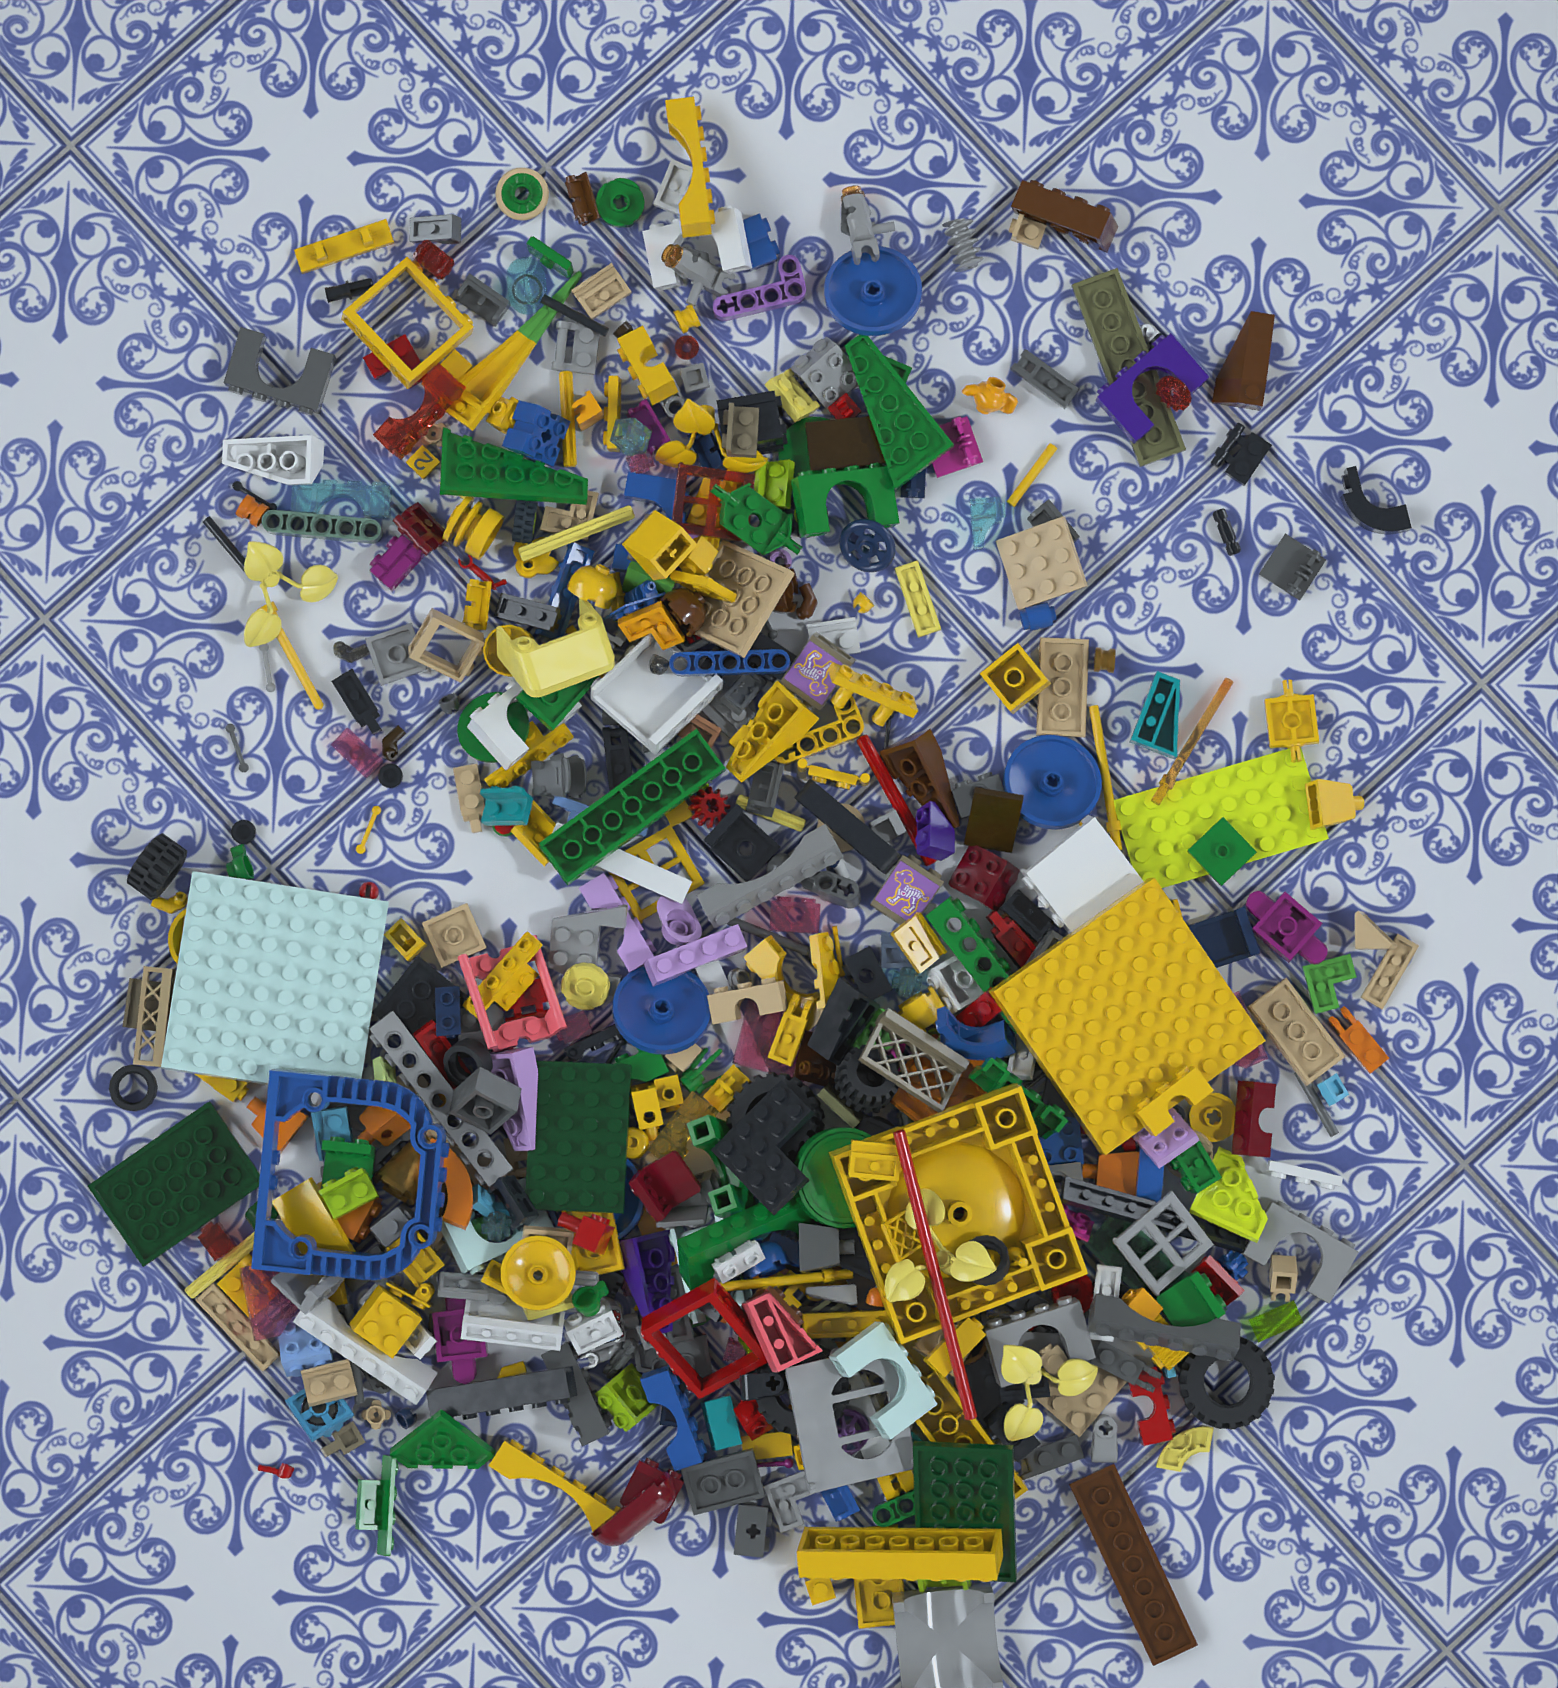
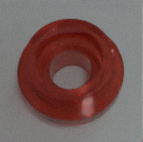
M684 335L677 339L675 352L679 358L690 360L698 354L699 344L694 337ZM689 344L692 348L689 352H684L682 350L683 345Z

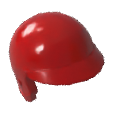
M1087 1275L1057 1285L1051 1289L1053 1303H1057V1300L1061 1297L1072 1296V1298L1075 1297L1080 1301L1083 1314L1090 1309L1093 1301V1286Z

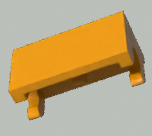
M590 390L585 392L586 395L575 401L572 405V409H576L574 411L575 416L579 415L576 421L581 432L604 419L603 411Z

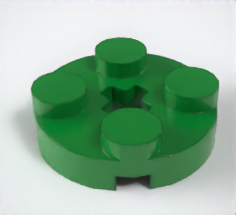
M617 178L605 183L599 189L596 196L599 216L612 227H631L641 218L644 212L645 201L643 193L639 186L629 179ZM624 197V202L627 203V206L617 209L614 200Z

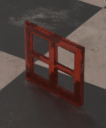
M680 462L677 470L672 521L683 527L690 535H702L704 537L744 542L727 529L715 528L717 507L721 508L722 504L717 496L710 493V490L715 484L720 486V480L743 483V486L750 483V487L754 489L755 474L686 465ZM687 475L710 478L708 499L685 496ZM684 502L707 506L705 526L682 523Z

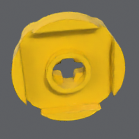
M1210 1093L1195 1106L1191 1105L1188 1117L1192 1130L1204 1134L1210 1142L1224 1140L1234 1132L1236 1107L1229 1097L1220 1093ZM1216 1110L1220 1121H1215L1212 1125L1209 1123L1210 1119L1207 1118V1114Z

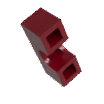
M1238 1080L1232 1154L1270 1158L1272 1133H1266L1260 1128L1259 1116L1265 1108L1275 1107L1276 1084Z

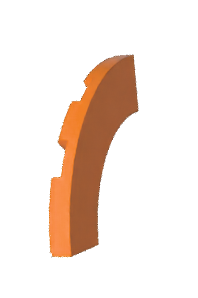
M431 1138L430 1142L435 1143L437 1141L434 1138ZM449 1148V1154L447 1158H444L443 1166L447 1168L445 1185L448 1192V1201L442 1218L444 1222L466 1230L473 1209L472 1184L466 1167L460 1158Z

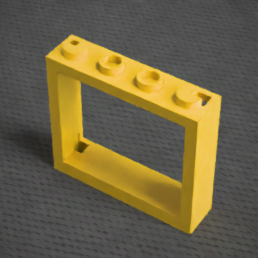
M408 257L403 259L342 312L341 320L407 389L412 387L472 335L474 328L471 318L465 313L462 314L456 308L454 300L448 295L444 296L439 290L440 287L437 282L425 276L420 264L415 260L411 261ZM404 271L414 279L460 328L412 371L356 313Z

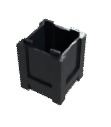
M775 390L716 400L722 434H727L728 425H723L724 410H729V403H734L735 407L759 408L757 451L762 455L784 451L783 445L788 444L786 424H780L779 417H783L782 408L778 406H782L780 396H775Z

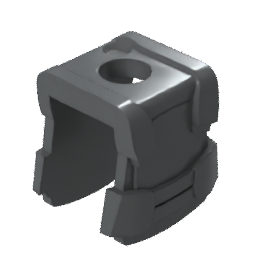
M561 753L550 757L548 761H531L533 796L565 798L566 794H569V797L581 798V795L586 792L587 772L585 761L579 758L578 755L565 758L564 754Z

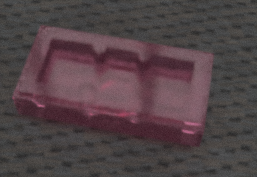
M348 727L331 744L366 779L383 762Z

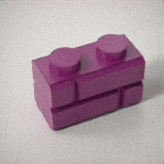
M402 534L399 538L395 535L386 545L388 550L382 556L380 554L376 555L369 564L372 566L369 571L392 592L425 556L421 550L417 551L413 543Z

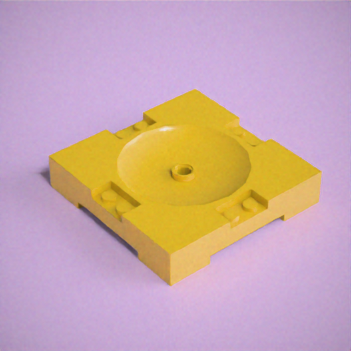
M1016 1083L1010 1084L946 1108L945 1111L862 1140L895 1144L893 1132L905 1130L920 1190L926 1188L935 1192L945 1207V1216L942 1223L931 1226L946 1250L956 1256V1250L960 1245L982 1235L998 1238L1005 1244L1007 1249L1017 1246L1025 1252L1028 1265L1024 1268L1009 1266L1008 1273L1003 1280L994 1285L983 1286L977 1285L972 1281H958L952 1275H946L941 1271L953 1322L1088 1274L1039 1141L1038 1131L1022 1086ZM851 1144L829 1152L853 1222L857 1227L871 1266V1272L886 1314L894 1331L895 1339L900 1344H904L941 1330L942 1326L927 1270H920L925 1277V1285L917 1297L907 1301L890 1303L885 1294L886 1276L896 1261L887 1244L881 1224L904 1210L910 1202L901 1164L899 1182L848 1177ZM958 1207H963L964 1215L962 1218L954 1219V1210ZM899 1221V1230L903 1231L904 1223ZM907 1226V1234L911 1235L912 1227ZM888 1228L889 1233L892 1237L893 1231ZM916 1231L915 1238L919 1239V1236ZM897 1233L896 1241L901 1242L902 1235ZM905 1237L904 1245L909 1247L910 1239ZM933 1240L935 1251L937 1254L940 1251V1249ZM895 1245L896 1250L899 1253L900 1247ZM922 1247L905 1258L911 1260L915 1267L926 1265ZM986 1249L997 1268L1000 1264V1255L994 1250Z

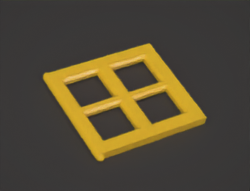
M671 825L625 850L629 854L638 855L639 858L654 864L646 850L667 838L677 857L660 867L668 870L681 862L692 881L687 894L705 884ZM608 872L619 887L622 897H625L631 907L630 911L634 918L637 917L640 924L643 923L644 919L657 912V901L641 910L631 893L639 885L635 883L627 885L623 878Z

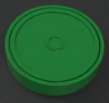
M829 1128L813 1135L800 1148L795 1157L794 1164L810 1181L795 1195V1198L802 1210L813 1220L831 1227H856L829 1152L850 1145L851 1139L863 1140L871 1137V1135L853 1128Z

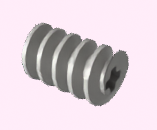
M960 218L942 224L943 227H950L944 232L945 236L951 237L948 239L947 244L954 246L950 249V254L958 255L952 260L953 264L959 265L956 267L955 272L975 268L984 259L975 255L981 250L980 247H973V244L979 241L978 238L970 237L976 230L967 227L973 222V219Z

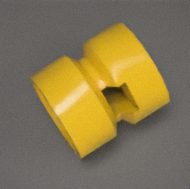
M912 1470L877 1478L887 1501L900 1496L902 1490L909 1492L914 1489ZM897 1477L898 1482L891 1483V1480Z

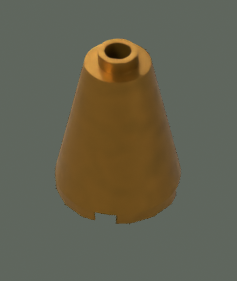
M411 1140L380 1168L372 1179L376 1184L379 1180L385 1184L382 1189L404 1203L409 1199L410 1205H414L417 1199L421 1155L414 1150Z

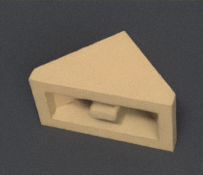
M1357 911L1355 913V949L1385 950L1395 949L1398 946L1364 912Z

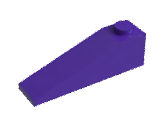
M670 1230L658 1231L619 1241L625 1267L621 1271L642 1317L673 1301L671 1299V1285H674V1276H671L672 1262H675V1251L669 1240ZM673 1322L659 1330L662 1333L673 1331Z

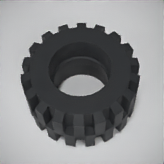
M161 833L139 855L129 871L127 884L151 901L156 899L166 890L180 871L186 860L187 850Z
M861 1045L860 1048L855 1047L850 1053L848 1052L838 1067L834 1081L837 1082L835 1090L840 1091L838 1097L840 1100H846V1106L850 1107L852 1105L855 1107L854 1111L859 1112L860 1109H863L864 1113H870L871 1110L877 1112L881 1107L885 1108L898 1091L899 1086L858 1060L866 1046ZM878 1049L870 1050L867 1057L875 1062H880L881 1058ZM886 1054L887 1060L895 1058L892 1054ZM898 1062L889 1064L893 1074L896 1076L902 1075L901 1071H897L899 1069ZM857 1071L872 1073L877 1078L879 1086L870 1087L863 1084L857 1076Z

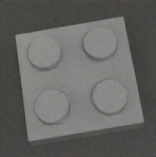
M412 623L365 638L381 686L428 670L426 665L409 658L408 647L416 635Z

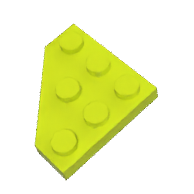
M1218 1147L1212 1162L1222 1178L1197 1193L1189 1213L1257 1243L1268 1220L1267 1215L1260 1205L1258 1194L1252 1180L1249 1179L1242 1157L1233 1155L1232 1152Z

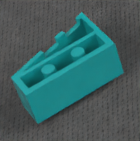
M1159 671L1155 673L1129 741L1132 744L1174 760L1177 758L1180 679Z

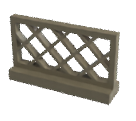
M888 1008L877 1017L874 1023L876 1026L858 1060L938 1113L942 1112L962 1072L967 1069L970 1061ZM881 1028L889 1033L891 1042L882 1043L879 1035ZM905 1043L908 1045L912 1055L903 1057L899 1044ZM893 1045L897 1058L887 1060L884 1047ZM878 1049L881 1058L880 1062H875L867 1057L870 1050ZM925 1056L928 1058L932 1068L923 1070L919 1057ZM913 1059L917 1071L908 1073L904 1061ZM898 1062L902 1075L896 1076L893 1074L889 1064ZM941 1070H946L953 1075L950 1082L943 1083L940 1074ZM934 1072L937 1085L928 1087L924 1074ZM918 1075L922 1088L916 1089L913 1087L909 1077ZM939 1089L942 1097L940 1103L932 1099L930 1090Z

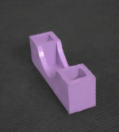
M602 873L579 887L592 910L609 909L623 904L628 905V910L631 909L625 897L619 898L615 890L619 887L611 875L606 877ZM627 912L624 939L617 952L628 971L632 972L643 966L648 959L655 957L653 953L657 950L649 938L644 940L640 932L644 929L637 917L632 919Z
M737 924L652 957L644 963V966L654 987L702 965L741 953L747 948V944Z

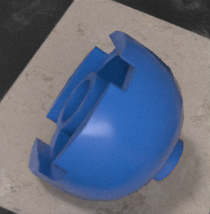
M760 1238L756 1239V1242L759 1243L766 1259L741 1274L744 1280L753 1279L756 1276L765 1278L786 1268L785 1265H790L791 1263L786 1252L779 1244L773 1241L762 1242Z

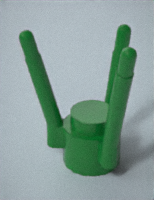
M704 1048L689 1068L682 1073L679 1081L689 1093L693 1094L697 1091L700 1094L706 1088L714 1085L718 1078H721L722 1075L703 1084L702 1082L705 1078L701 1073L722 1053V1049H718L696 1069V1066L708 1052V1048Z

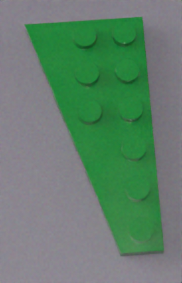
M859 334L845 345V349L896 491L954 447V444L869 336Z
M443 427L440 495L587 505V478L562 469L558 471L551 469L540 461L532 462L526 460L523 455L489 443L482 444L473 441L470 436L463 435L462 437L451 433L450 429Z

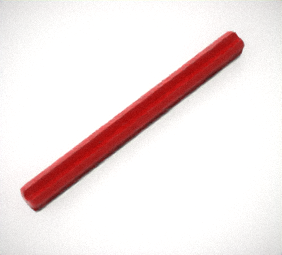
M867 734L856 740L893 809L899 815L907 834L917 850L915 842L917 822ZM920 855L926 866H930L937 861Z

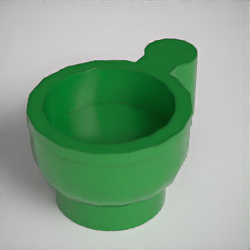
M244 844L230 848L233 859L226 864L229 877L246 880L253 879V866L246 854Z
M598 1281L594 1287L583 1286L573 1293L572 1304L578 1312L586 1317L594 1316L599 1312L600 1299L609 1293L605 1282Z

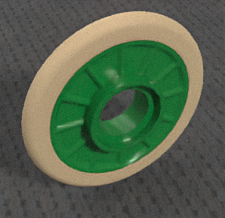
M515 168L501 177L496 187L495 196L500 210L505 215L515 220H529L538 216L544 210L548 202L549 190L545 179L538 172L529 168ZM519 188H526L529 191V196L526 200H519L515 197V192Z

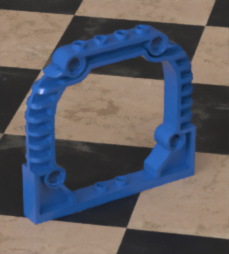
M272 1069L269 1071L251 1269L362 1280H381L403 1271L415 1260L421 1249L435 1242L437 1232H441L442 1217H439L440 1207L443 1208L445 1193L441 1192L442 1182L445 1183L447 1178V1168L443 1166L444 1158H447L449 1154V1143H446L444 1127L438 1123H433L428 1108L414 1092L400 1084L389 1081ZM314 1092L318 1093L322 1098L319 1106L314 1105L311 1101V1096ZM330 1102L383 1107L396 1111L411 1124V1144L414 1150L421 1155L415 1218L407 1221L403 1226L398 1247L388 1252L373 1254L319 1248L312 1236L304 1234L296 1237L288 1230L281 1219L271 1218L273 1190H276L278 1186V1175H275V1166L279 1165L280 1150H277L280 1122L289 1121L304 1108L310 1112H319L327 1108ZM429 1129L437 1133L438 1138L435 1143L428 1141L426 1138ZM419 1229H423L428 1233V1240L426 1242L418 1239L417 1232ZM300 1241L308 1246L306 1254H301L297 1249Z

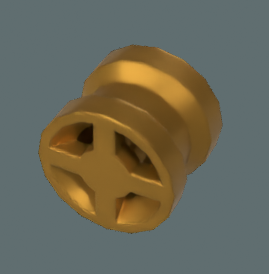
M1095 648L1094 672L1107 670L1108 673H1114L1115 649L1110 648L1108 651H1105L1101 648Z

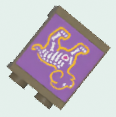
M816 631L780 683L792 694H797L804 699L803 703L807 707L820 711L838 686L832 683L827 670L831 663L844 664L851 668L856 659Z
M911 854L908 857L902 855L870 906L901 925L906 920L912 918L916 912L924 913L944 883L940 880L942 875L932 868H929L928 871L920 866L922 862Z

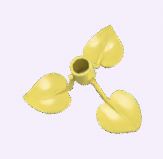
M249 541L244 571L249 579L261 582L260 588L263 591L268 611L259 609L249 617L244 630L245 645L254 647L269 643L277 637L281 630V619L279 616L272 614L273 608L267 587L276 586L279 583V579H282L296 588H301L300 597L302 600L317 602L332 592L338 580L337 573L325 565H313L303 573L301 583H297L277 571L283 564V555L276 547L263 542Z
M921 1189L932 1239L940 1249L936 1254L940 1270L946 1275H952L955 1279L962 1282L975 1281L996 1271L997 1268L987 1250L976 1241H968L960 1245L956 1250V1256L946 1250L931 1226L942 1223L945 1216L944 1204L940 1197L932 1190ZM909 1202L905 1210L906 1222L910 1227L917 1230L911 1203ZM909 1259L895 1263L890 1268L885 1280L887 1300L892 1303L907 1301L917 1297L924 1289L925 1277L920 1270H927L926 1265L915 1267L914 1263Z
M1004 1345L1001 1364L1002 1376L1009 1383L1019 1384L1023 1382L1027 1396V1406L1015 1404L1005 1416L1004 1433L1007 1439L1016 1441L1028 1438L1037 1433L1043 1424L1041 1411L1038 1408H1032L1030 1384H1037L1044 1375L1052 1382L1059 1383L1058 1391L1060 1394L1076 1396L1086 1391L1092 1385L1096 1378L1098 1367L1083 1359H1070L1059 1367L1057 1371L1058 1378L1046 1372L1044 1368H1041L1042 1359L1036 1351L1023 1346Z

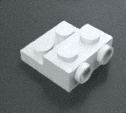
M956 955L926 972L929 976L927 977L928 985L937 990L944 1006L952 1014L970 1005L984 993Z

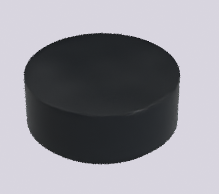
M386 764L379 770V782L386 788H396L403 781V772L395 764Z
M248 820L237 821L231 829L232 838L237 843L244 845L253 842L257 834L256 827Z

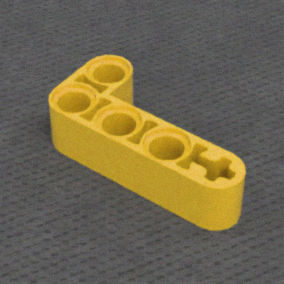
M853 696L849 699L851 707L847 711H842L833 705L837 721L807 732L796 742L799 756H795L794 751L788 754L787 760L777 756L774 758L778 764L790 765L801 758H808L859 738L864 730V722ZM850 721H856L860 725V730L855 734L849 733L846 730V725ZM825 731H835L837 739L831 743L825 741L823 738ZM811 739L814 742V748L811 751L802 750L800 747L802 740ZM793 745L787 748L786 751L793 749Z

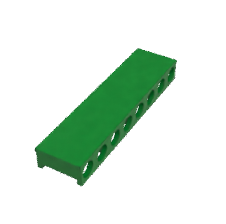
M696 728L539 843V848L568 886L727 769Z

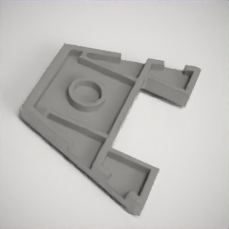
M623 904L614 908L598 909V911L553 918L548 968L564 975L567 969L574 964L585 962L598 966L601 926L625 929L628 905ZM606 973L610 981L609 996L614 998L615 991L622 981V975Z

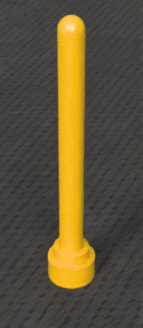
M273 601L271 602L273 608L272 614L278 616V609ZM267 604L260 607L259 609H262L267 612ZM281 626V630L276 638L314 708L320 710L324 704Z

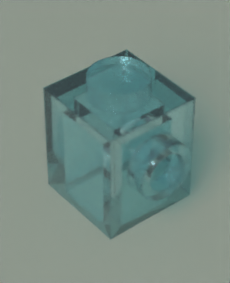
M636 418L616 419L610 442L627 456L646 453L652 431Z

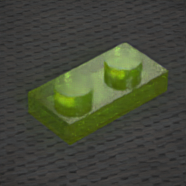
M1294 1300L1248 1319L1258 1343L1304 1323Z

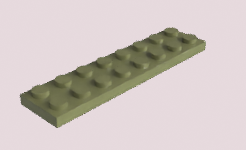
M1118 268L1071 285L1106 380L1110 385L1117 380L1115 375L1125 366L1130 369L1136 363L1134 359L1142 351L1149 352ZM1151 370L1142 373L1133 382L1132 395L1137 406L1151 420L1154 427L1135 444L1130 441L1139 467L1186 451L1157 371Z

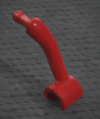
M469 554L470 563L466 566L461 564L460 558L458 559V564L462 569H470L483 581H491V589L497 590V587L507 584L506 579L494 583L487 573L473 563V559Z

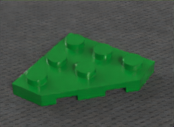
M440 1409L391 1447L390 1456H395L396 1460L407 1468H418V1465H433V1469H453V1466H468V1469H479L495 1456V1449Z

